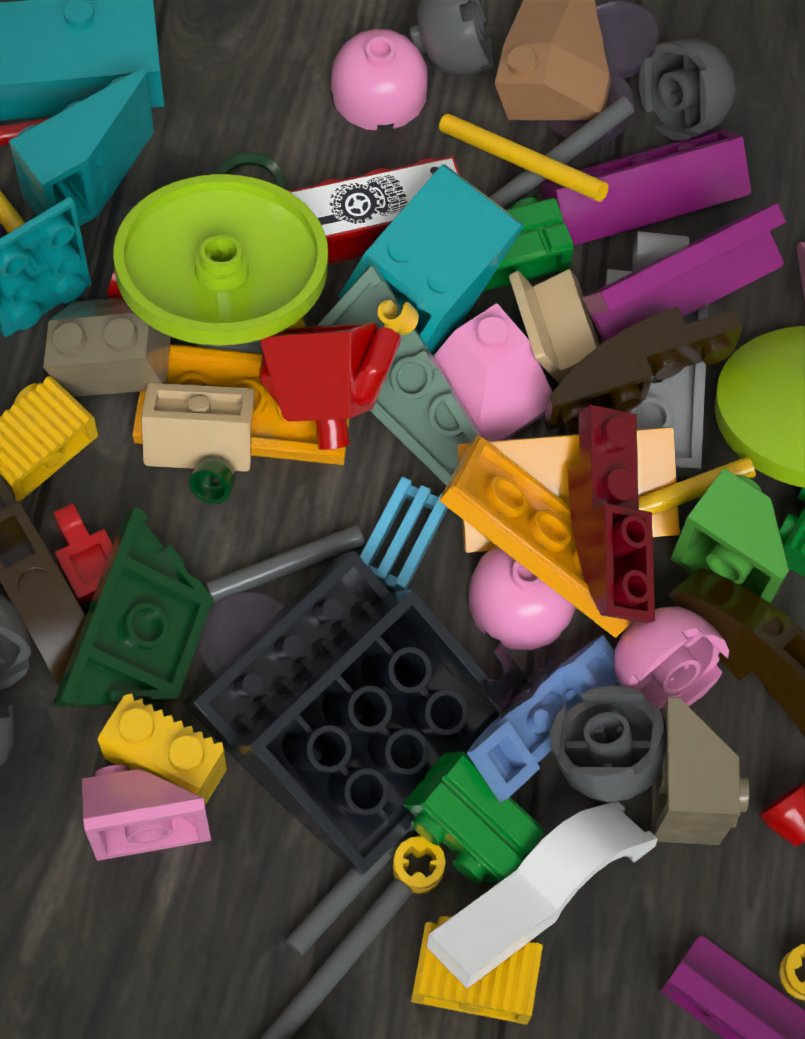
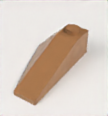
M523 0L504 42L495 80V86L508 120L593 119L606 109L611 84L596 1Z

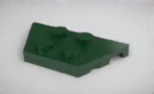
M135 506L125 513L53 701V705L58 707L118 705L124 695L131 693L133 694L134 701L142 699L143 703L171 702L180 696L214 598L198 578L191 576L187 572L184 561L171 545L164 547L144 523L148 519L147 515L143 510Z

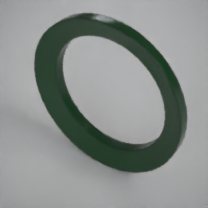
M245 152L233 155L224 160L214 173L228 174L239 166L256 165L269 171L274 177L276 185L286 189L285 176L281 167L273 159L259 153Z

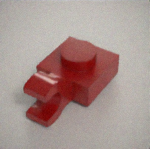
M70 504L53 512L57 521L56 525L67 545L54 553L80 606L93 600L113 544L105 529L89 536L74 504Z

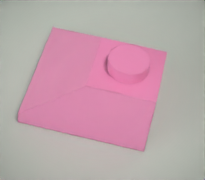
M497 303L456 329L433 356L485 440H509L545 416L549 397L553 392L540 363L534 356L529 339Z
M125 765L104 767L97 770L94 777L82 779L84 829L97 861L211 841L204 799L190 791L142 769L130 770Z

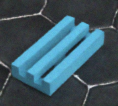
M401 477L360 556L382 584L395 591L407 590L448 509L447 506L439 501L442 494L439 497L430 494L431 489L422 485L420 488H416L411 485V480ZM407 498L413 502L377 569L371 565ZM423 507L432 509L399 576L391 575L390 572Z

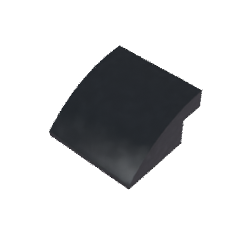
M355 551L340 554L183 702L207 731L219 743L222 742L225 750L274 799L360 875H364L412 827L411 822L415 819V816L403 806L404 801L417 785L426 778L425 775L439 758L445 753L464 752L467 755L468 750L476 739L500 715L487 699L485 683L490 678L415 590L409 589L390 593Z

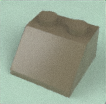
M123 297L74 301L48 321L43 368L72 397L146 391L148 383L167 384L171 336L161 333L142 321L126 304Z
M668 697L661 710L666 728V752L663 756L662 772L651 785V833L658 838L657 842L720 845L729 830L736 827L740 812H746L748 809V778L739 776V756L681 698Z

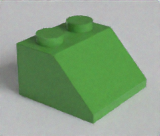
M723 468L688 515L670 560L692 575L700 568L723 576L747 588L771 604L789 572L771 498L762 493L760 487L753 480L742 475H734Z

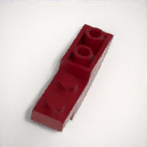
M589 405L579 411V464L568 469L571 522L582 573L590 595L601 616L644 623L655 621L652 512L639 510L637 414Z

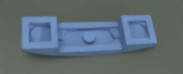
M604 635L587 644L541 679L542 683L532 698L503 717L499 715L468 750L467 755L499 802L507 800L540 769L538 762L552 750L550 729L557 713L565 705L568 712L573 706L582 702L580 694L594 688L612 685L620 686L614 672L613 661L615 651Z

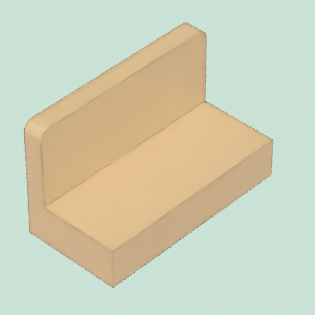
M568 269L542 283L532 286L519 271H516L509 275V279L534 356L558 383H561L564 377L584 357L600 345L588 308L582 298L583 294L578 279Z
M148 383L141 416L144 464L155 467L195 469L197 464L205 458L214 457L219 460L225 459L233 466L234 471H249L251 465L254 389Z

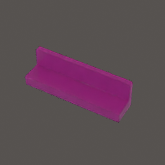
M725 129L579 169L581 172L608 183V193L601 202L548 179L541 183L543 199H556L563 216V223L566 224L573 241V246L748 196L751 193L743 136Z
M778 203L755 210L582 297L602 341L605 342L627 327L652 315L677 306L682 317H685L781 268L784 262L770 233V230L786 223Z
M699 936L659 991L722 1039H805V1010L704 936Z

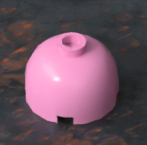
M372 29L360 32L341 47L334 59L331 91L335 107L347 121L366 130H377V125L394 123L393 129L402 127L418 116L426 102L427 66L421 51L406 36L387 29Z
M497 545L482 556L470 579L469 610L476 626L484 634L486 631L491 637L500 640L502 646L509 649L534 650L553 643L569 625L576 610L574 605Z
M678 606L655 609V621L644 623L632 620L629 622L615 649L613 661L615 677L621 687L634 688L644 694L646 702L654 707L657 705L659 709L663 708L668 697H679L690 706L703 697L718 681L722 674L721 669L716 665L720 659L718 655L721 652L728 659L729 649L723 637L701 615Z

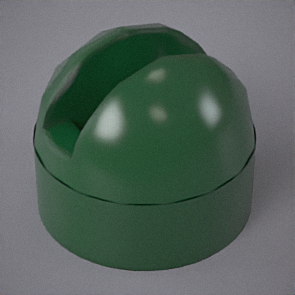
M207 457L195 467L189 479L190 490L203 502L209 504L223 503L228 499L235 485L236 475L234 468L225 459L219 460L214 457ZM214 477L220 480V485L212 484Z

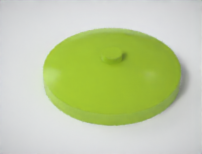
M211 174L173 182L142 199L131 209L118 229L115 237L113 259L119 291L126 304L142 321L161 333L179 340L202 345L222 346L245 344L273 336L292 326L305 316L320 297L326 282L328 245L325 232L316 215L304 202L289 191L253 177Z
M796 326L765 333L750 340L733 353L722 368L718 379L715 415L724 439L741 459L748 456L754 468L763 474L805 488V326Z

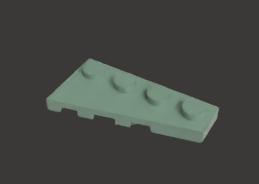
M371 265L317 326L376 322L377 329L384 326V323L378 316V307L381 302L392 300L398 306L395 318L401 314L402 306L377 266ZM414 329L406 335H400L401 343L379 397L370 411L447 486L458 465L456 444L471 443L477 435L483 436L419 333Z

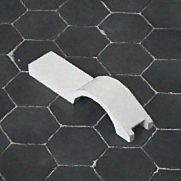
M618 801L580 811L563 821L544 837L515 872L432 931L428 936L427 948L468 989L554 924L563 908L575 893L595 873L610 862L623 856H627L630 860L636 862L656 846L658 838L650 831L644 832L624 814L625 808Z

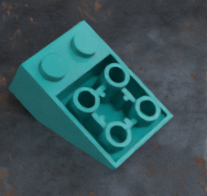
M143 68L128 76L114 79L106 88L84 100L70 103L62 112L38 125L28 126L18 136L9 140L23 199L36 216L70 196L75 202L79 226L98 217L154 133L147 74Z
M442 164L364 253L339 297L342 298L371 265L377 266L402 308L405 302H409L417 310L419 319L415 329L430 353L435 355L451 334L460 327L525 225L447 165Z
M70 196L0 238V332L5 338L17 330H26L40 320L43 314L61 303L74 301L84 292L86 287L91 285L75 202Z

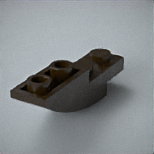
M677 306L631 325L606 340L584 357L564 377L549 397L544 419L547 430L549 431L561 426H565L568 429L579 427V411L589 405L623 412L630 411L638 407L643 400H646L653 377L663 380L678 374L684 367L700 362L708 365L715 364L726 359L734 352L743 328L735 309L686 324Z
M0 475V587L4 596L8 597L13 605L16 606L29 632L31 642L56 684L60 685L86 616L19 501H16Z
M700 568L667 595L676 606L701 615L717 630L729 649L728 659L720 652L718 655L719 661L729 669L738 681L753 671L763 683L769 695L777 700L805 737V631L779 609L757 594L723 576Z

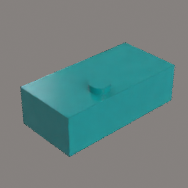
M25 0L0 3V121L55 116L62 112L70 103L84 100L106 88L114 79L128 76L141 68L147 74L151 108L164 107L153 0Z

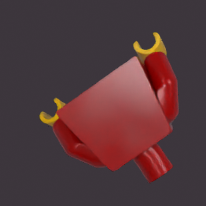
M392 300L381 302L378 307V316L384 323V326L377 329L376 322L304 327L305 323L302 317L287 329L260 340L263 350L259 370L261 383L280 407L282 417L286 421H315L318 449L332 450L349 446L347 419L373 409L401 343L400 335L412 332L417 326L419 315L409 302L404 303L402 312L397 318L395 316L397 315L398 306Z

